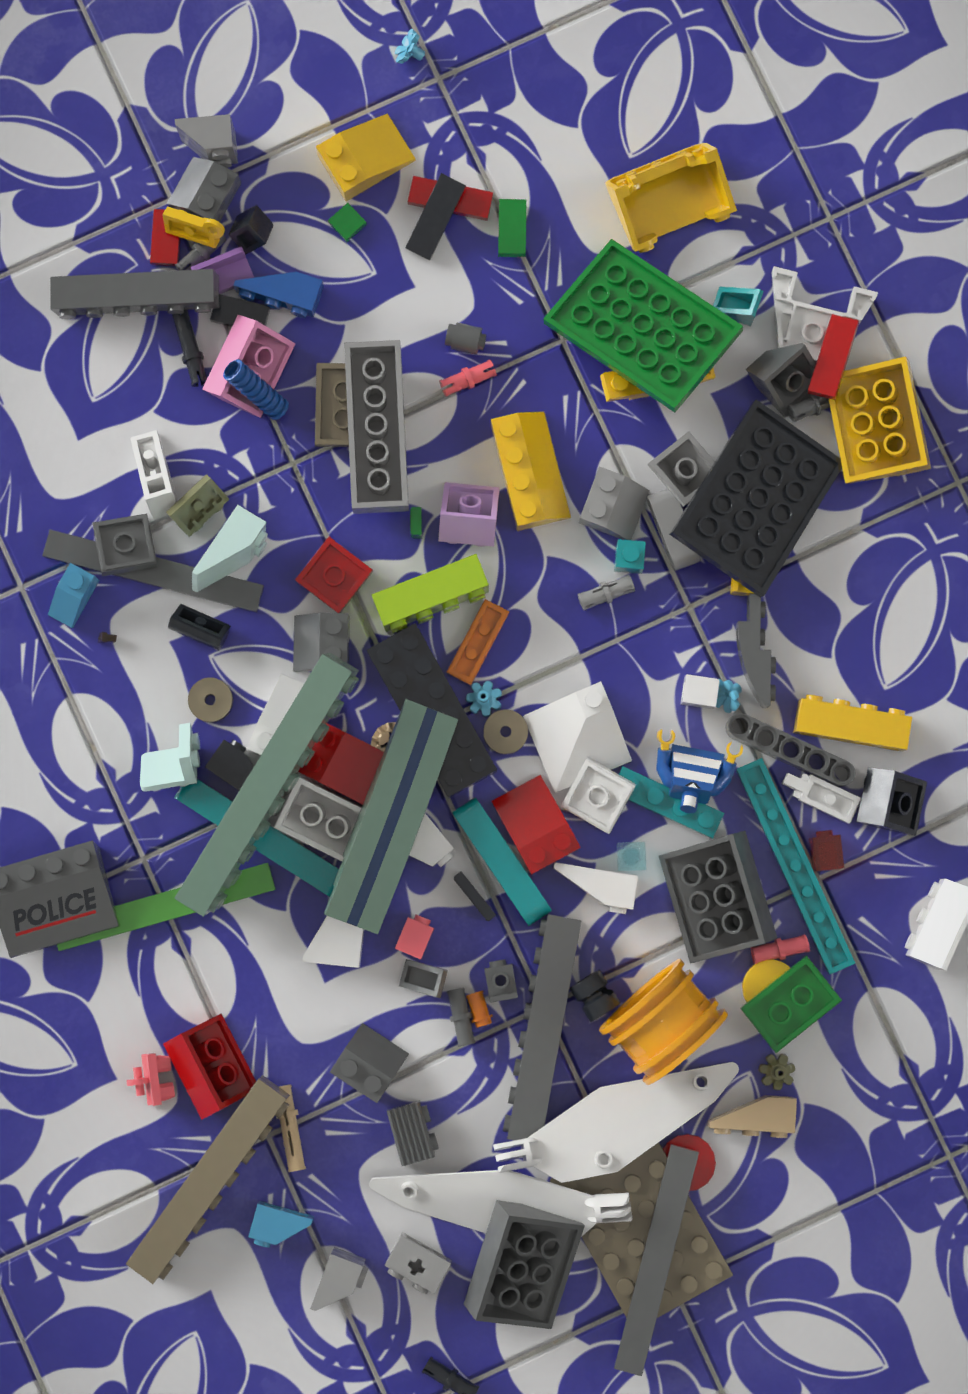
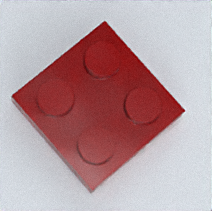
M328 537L295 581L336 613H341L372 574L373 569L331 537Z

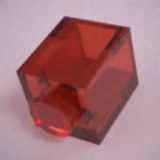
M832 830L818 831L816 832V837L809 838L814 872L845 868L841 835H833Z

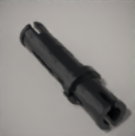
M184 310V313L181 315L172 314L184 355L182 361L183 364L187 365L191 386L199 387V379L201 386H203L207 381L202 362L204 356L203 352L199 351L188 310Z

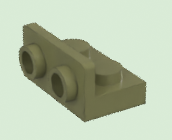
M206 474L166 513L190 537L194 532L200 530L212 515L219 512L229 498Z

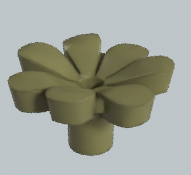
M768 1054L766 1056L768 1064L759 1065V1072L766 1075L761 1080L765 1086L773 1083V1089L778 1091L782 1089L783 1083L791 1085L794 1081L790 1073L795 1071V1065L793 1063L787 1064L788 1056L785 1054H780L778 1059L773 1054Z

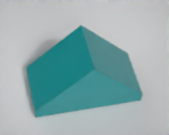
M720 286L713 306L735 321L751 326L764 291L761 289Z

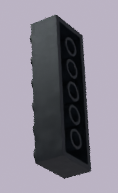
M416 623L367 649L368 655L400 711L405 699L458 719L438 776V781L448 799L497 772V768Z

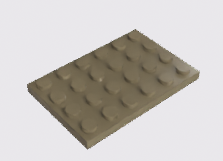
M659 1142L615 1173L565 1183L550 1178L551 1183L590 1195L629 1193L632 1221L596 1223L582 1236L584 1243L626 1318L667 1162V1156ZM689 1195L657 1318L733 1276L732 1271Z

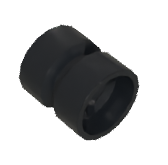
M600 969L569 988L577 1002L584 1003L582 1010L590 1022L606 1014L621 1003L613 989L606 988L608 981Z

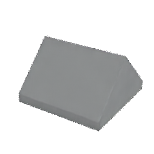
M687 432L647 465L684 507L689 504L715 461L694 436Z

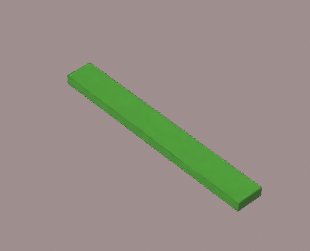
M269 863L241 870L242 873L235 885H231L229 889L225 890L224 893L228 896L223 905L276 890ZM180 888L114 906L119 927L58 944V951L196 912L174 899Z

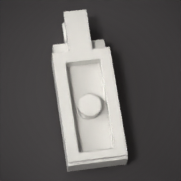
M788 773L782 782L783 785L795 790L793 797L847 824L851 823L861 801L860 797L814 775L803 773L801 778H798Z

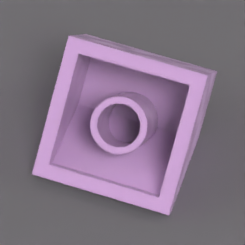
M445 482L438 541L450 544L461 543L480 547H494L500 487Z

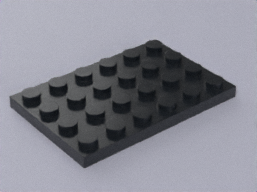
M755 399L669 535L761 598L768 591L841 471V459Z

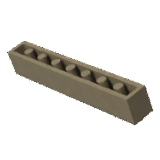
M263 1075L256 1081L126 1262L127 1266L152 1284L158 1278L165 1279L173 1268V1265L170 1264L175 1254L180 1257L190 1243L186 1241L187 1237L192 1231L195 1234L199 1232L206 1222V1219L203 1218L208 1208L214 1211L223 1198L219 1194L225 1185L229 1188L240 1175L236 1172V1169L241 1162L247 1165L256 1152L252 1148L258 1139L263 1142L273 1129L269 1123L275 1116L280 1119L288 1108L289 1104L285 1102L290 1096L288 1093Z

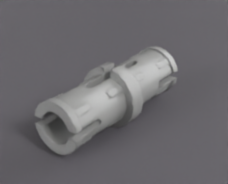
M626 575L609 583L602 582L600 586L579 593L577 596L584 611L605 602L609 604L615 598L635 592V587L630 575Z

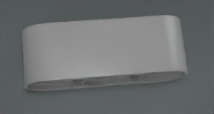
M669 489L646 496L650 512L673 570L676 571L701 562L700 556L669 535L683 513L680 502Z

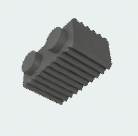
M419 1100L387 1109L401 1165L406 1166L434 1158V1150L439 1149L435 1133L429 1134L427 1123L431 1122L427 1105L421 1106Z

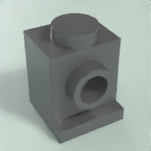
M506 959L489 962L490 967L484 968L490 1002L518 998L512 964L506 965ZM498 975L506 977V983L503 986L495 983V978Z

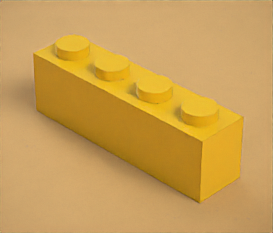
M808 694L806 699L801 698L798 700L793 730L795 734L902 752L908 749L912 716H906V711L889 708L888 712L877 711L878 706L861 704V708L850 706V701L834 699L833 703L822 702L823 697Z

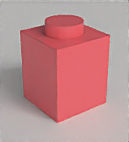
M417 914L414 919L408 917L395 949L422 959L434 930L433 927L429 926L431 920Z

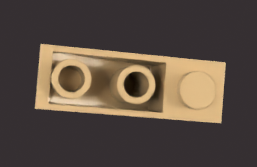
M765 1095L709 1119L707 1126L714 1128V1133L731 1134V1129L742 1130V1135L759 1136V1131L771 1132L770 1137L787 1138L788 1133H795L797 1099L794 1097Z

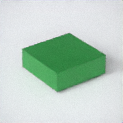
M346 203L328 220L330 226L346 243L367 225L366 221L349 203Z
M412 507L410 509V534L413 539H422L421 507Z

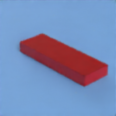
M413 176L407 201L408 205L425 208L437 180ZM466 187L453 214L488 221L493 192Z
M834 314L831 315L808 388L809 394L836 400L859 326V320Z

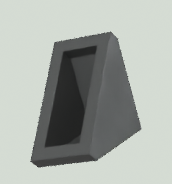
M406 959L399 986L441 998L448 970Z

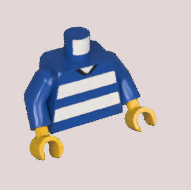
M662 729L657 732V740L661 743V747L658 748L656 770L663 785L669 788V796L681 799L680 810L685 813H695L698 803L708 804L711 796H718L731 783L737 765L735 760L736 757L742 754L743 746L741 745L738 754L733 755L729 751L732 743L730 742L726 747L727 759H724L725 754L675 744H672V747L669 748V744L675 740V733L671 730L670 739L663 741Z

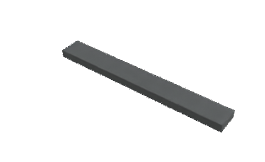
M49 530L43 557L101 572L96 541ZM156 557L157 567L113 574L114 576L255 613L258 611L264 585L225 576L201 591L195 592L192 590V571L195 567Z
M673 1144L670 1146L614 1369L638 1376L643 1374L699 1151Z

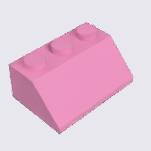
M237 315L202 390L261 418L263 411L226 381L223 377V372L231 361L239 359L274 389L296 343L256 320Z

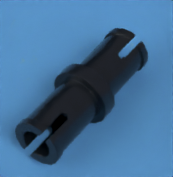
M432 1356L422 1371L423 1374L425 1373L444 1385L443 1389L446 1391L450 1389L457 1394H476L480 1387L459 1375L457 1369L451 1370L433 1359Z

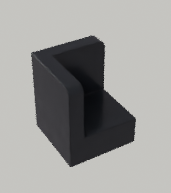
M255 205L236 216L228 235L238 247L243 248L246 255L267 243L274 225L258 205Z

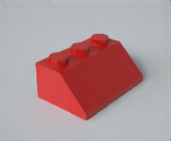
M222 1013L163 1043L201 1120L245 1097L256 1083Z

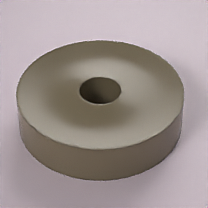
M204 678L197 681L190 689L188 705L195 717L204 722L214 723L223 720L230 713L233 707V694L223 681L217 678ZM209 695L215 696L216 700L213 705L206 704V698Z
M503 709L494 712L489 716L484 725L485 742L490 749L499 754L507 755L519 751L524 746L528 737L526 721L519 713L513 710ZM503 727L510 728L511 735L503 737L500 733Z

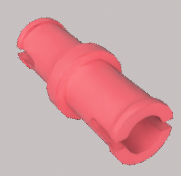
M487 360V362L470 369L467 367L462 368L460 373L439 380L441 388L452 384L451 387L442 390L445 397L467 387L472 389L475 387V384L491 377H496L495 369L484 372L485 369L494 366L492 361Z
M804 934L785 940L778 938L772 943L750 947L752 960L756 964L765 960H786L787 956L810 952L807 936Z

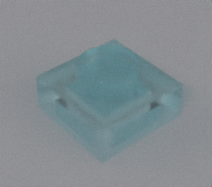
M645 842L617 843L618 871L646 870Z

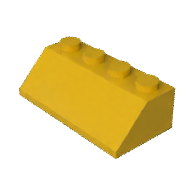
M520 412L491 419V428L517 531L570 519L571 515L545 413Z

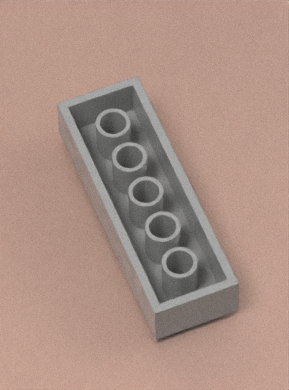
M400 340L344 343L353 514L409 511Z

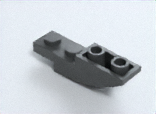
M749 594L747 597V621H738L736 623L738 656L747 684L762 708H768L771 706V701H775L776 686L771 685V674L776 672V657H771V650L760 649V646L765 645V629H761V618H765L766 602L761 601V598L756 594Z

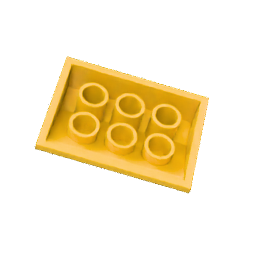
M907 357L844 371L836 400L829 399L845 483L894 477L931 469L911 366Z

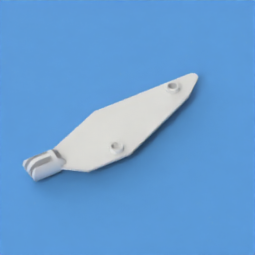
M729 1062L666 1074L650 1085H646L643 1079L599 1087L528 1138L493 1144L494 1151L521 1146V1150L496 1155V1162L519 1158L524 1160L523 1162L499 1166L498 1172L502 1173L534 1167L561 1183L618 1172L714 1103L737 1075L739 1067L736 1063ZM697 1078H702L705 1081L704 1087L697 1085Z
M498 1170L374 1177L369 1182V1187L403 1208L483 1233L487 1232L496 1200L524 1204L581 1222L585 1225L582 1236L596 1223L628 1222L633 1219L629 1193L590 1195L514 1171L499 1173Z

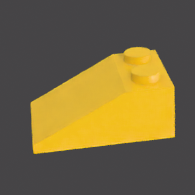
M388 113L339 132L316 146L320 161L345 201L352 199L416 161Z

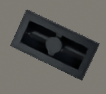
M183 604L178 606L170 617L168 629L218 651L224 645L231 627L229 624Z

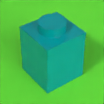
M618 539L614 572L642 574L646 542Z

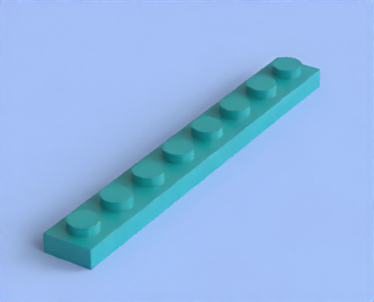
M760 758L736 769L828 975L855 964L763 759Z

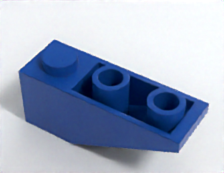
M299 272L235 280L233 285L236 293H239L238 296L244 300L253 302L254 299L264 301V305L276 310H280V307L291 310V314L300 318H306L307 315L314 317L324 289L323 280Z

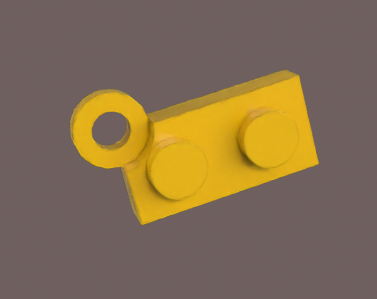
M168 206L163 213L165 232L190 241L216 248L220 238L225 233L224 226L215 219L202 218L189 214L184 210H177Z

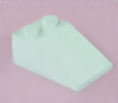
M237 505L192 571V590L199 592L247 565L255 555L259 557L267 545V542H265L268 535L266 533V521Z

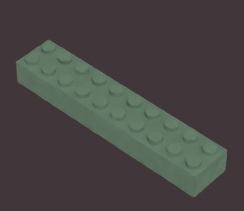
M332 653L321 655L174 899L203 917L221 908L228 896L224 893L225 890L229 889L231 885L234 886L242 873L239 867L246 861L248 862L256 851L257 847L253 844L260 837L263 838L270 828L271 823L268 822V819L275 813L277 814L284 805L286 799L282 796L289 789L292 790L301 776L297 773L299 768L304 765L307 766L315 753L312 750L315 742L322 741L330 728L326 725L330 718L337 717L344 706V702L341 701L344 694L351 693L358 683L359 678L356 675L359 670Z

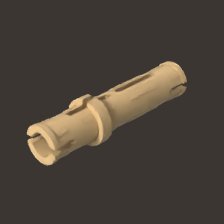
M291 1084L279 1086L290 1095L285 1101L289 1106L280 1117L288 1172L304 1170L306 1166L304 1164L296 1115L299 1114L298 1109L295 1110L292 1086Z

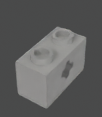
M402 1232L385 1266L389 1268L387 1272L399 1280H403L405 1277L414 1282L412 1286L416 1290L427 1294L429 1291L435 1294L452 1260ZM417 1259L422 1260L421 1266L424 1270L420 1268L416 1272L411 1270L412 1264L410 1261L416 1262Z

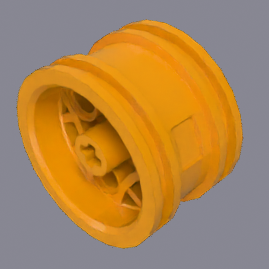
M681 959L672 962L647 981L619 1006L599 1029L602 1035L609 1033L611 1035L609 1043L612 1046L619 1044L634 1061L635 1066L633 1070L636 1074H645L643 1082L646 1085L656 1082L681 1064L722 1025L728 1016V1012L725 1009L717 1010L719 1002L715 998L708 999L692 981L694 973L691 970L683 971L684 962Z

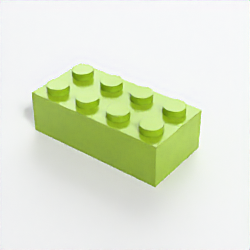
M474 554L371 595L385 631H392V634H396L407 628L408 623L417 620L418 624L433 619V614L443 610L444 614L459 609V604L469 600L470 604L486 598L485 594L489 592V584L478 556Z

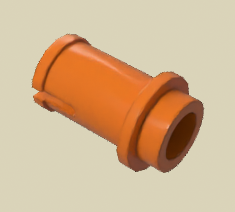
M483 990L466 995L473 1016L471 1023H475L476 1028L492 1023L491 1017H493V1014H489Z

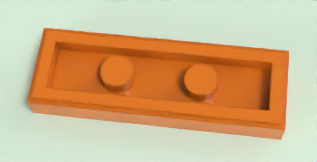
M485 599L446 673L471 686L508 617L509 611Z

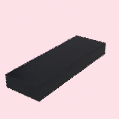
M442 173L440 174L405 247L406 249L431 260L466 185Z

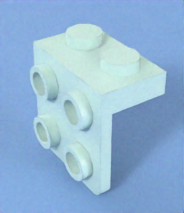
M191 723L179 724L178 748L148 752L141 756L140 786L142 791H158L164 788L197 783V767H200L198 750H200V740L198 733H193Z

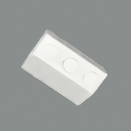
M300 776L274 828L343 861L342 855L363 805L304 776Z
M940 879L939 883H933L928 897L931 898L927 908L923 907L916 921L919 923V927L915 934L911 933L909 935L905 948L908 949L906 956L936 970L946 971L968 924V887L948 879Z

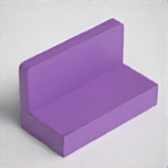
M242 247L191 267V270L214 269L219 275V294L234 289L235 280L254 278Z

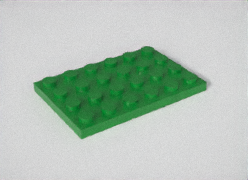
M613 239L605 245L543 318L544 324L674 413L743 332V325Z

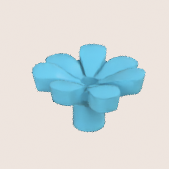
M410 29L408 36L406 35L402 40L403 46H398L395 50V54L398 55L397 63L403 64L410 57L420 61L425 55V51L417 47V41L420 36L413 29Z
M718 679L719 688L716 707L719 708L723 705L726 713L736 711L740 706L736 699L739 698V694L742 692L741 686L738 683L733 684L730 680L723 682L721 679Z
M485 681L483 686L478 682L472 684L471 689L474 692L466 695V701L469 703L473 702L470 707V711L473 714L482 710L483 717H489L491 715V708L494 710L501 708V703L496 698L502 696V691L498 688L492 690L493 683L491 681Z

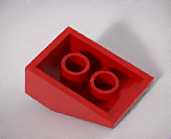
M327 723L326 725L330 727L322 741L315 742L312 750L315 751L312 759L307 766L300 767L298 772L363 805L384 752Z
M541 775L491 801L530 875L581 848Z

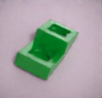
M499 199L498 257H526V199Z

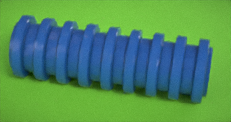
M236 359L226 366L223 372L224 379L240 391L242 395L246 396L248 400L252 401L269 418L277 420L287 412L289 407L288 400L277 393L259 375L255 374L243 361Z

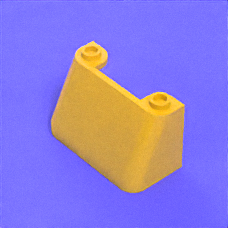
M707 143L690 146L605 182L631 248L635 252L639 251V253L652 250L659 236L704 218L721 222L730 218V214L737 211L718 150Z

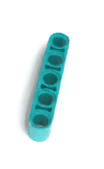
M476 797L453 811L452 814L527 925H532L550 913L552 909Z

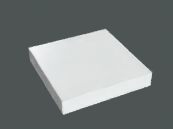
M588 757L560 807L610 834L636 784Z

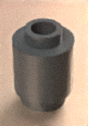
M458 322L456 325L449 324L445 345L451 346L452 350L477 355L478 350H484L487 334L482 333L483 328Z

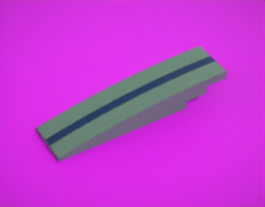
M405 699L342 855L343 861L333 883L334 889L324 911L326 916L375 934L379 933L423 820L458 719Z

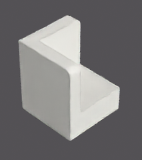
M686 674L683 683L681 705L714 709L717 702L719 680Z

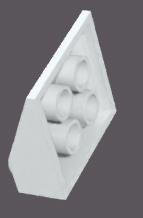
M602 682L574 692L523 716L555 793L572 786L588 757L610 770L632 761Z

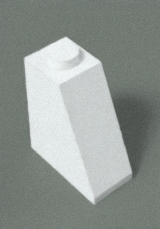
M424 814L409 856L432 867L436 864L442 867L453 858L451 852L454 848L430 818Z
M327 916L304 953L302 962L360 968L364 929Z

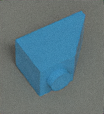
M70 563L56 587L48 615L73 628L100 580L89 572Z
M260 1201L257 1204L248 1237L254 1239V1244L270 1248L271 1244L277 1245L310 1226L314 1216Z

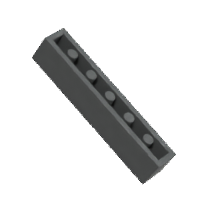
M214 269L50 277V309L61 319H75L76 315L101 318L103 314L113 313L114 316L127 317L130 316V312H140L141 315L147 316L156 315L157 311H167L169 314H183L184 310L193 309L197 313H209L211 309L219 308V275Z

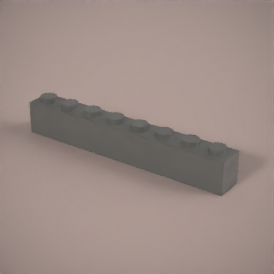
M549 914L547 915V920L541 919L538 936H543L542 948L536 947L533 961L534 964H538L537 975H531L528 991L533 992L532 1003L526 1002L523 1019L528 1020L526 1031L521 1030L518 1047L523 1048L521 1059L516 1058L513 1075L518 1076L516 1087H510L508 1103L513 1104L511 1115H505L503 1132H508L507 1139L509 1140L528 1138L545 1125L581 920Z

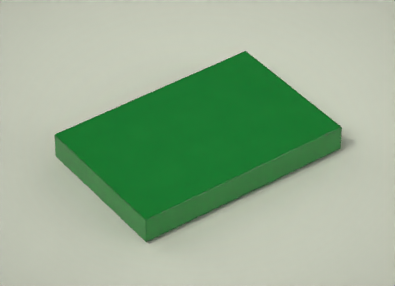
M805 955L740 1007V1009L771 1049L777 1053L840 1003L842 999L808 956Z

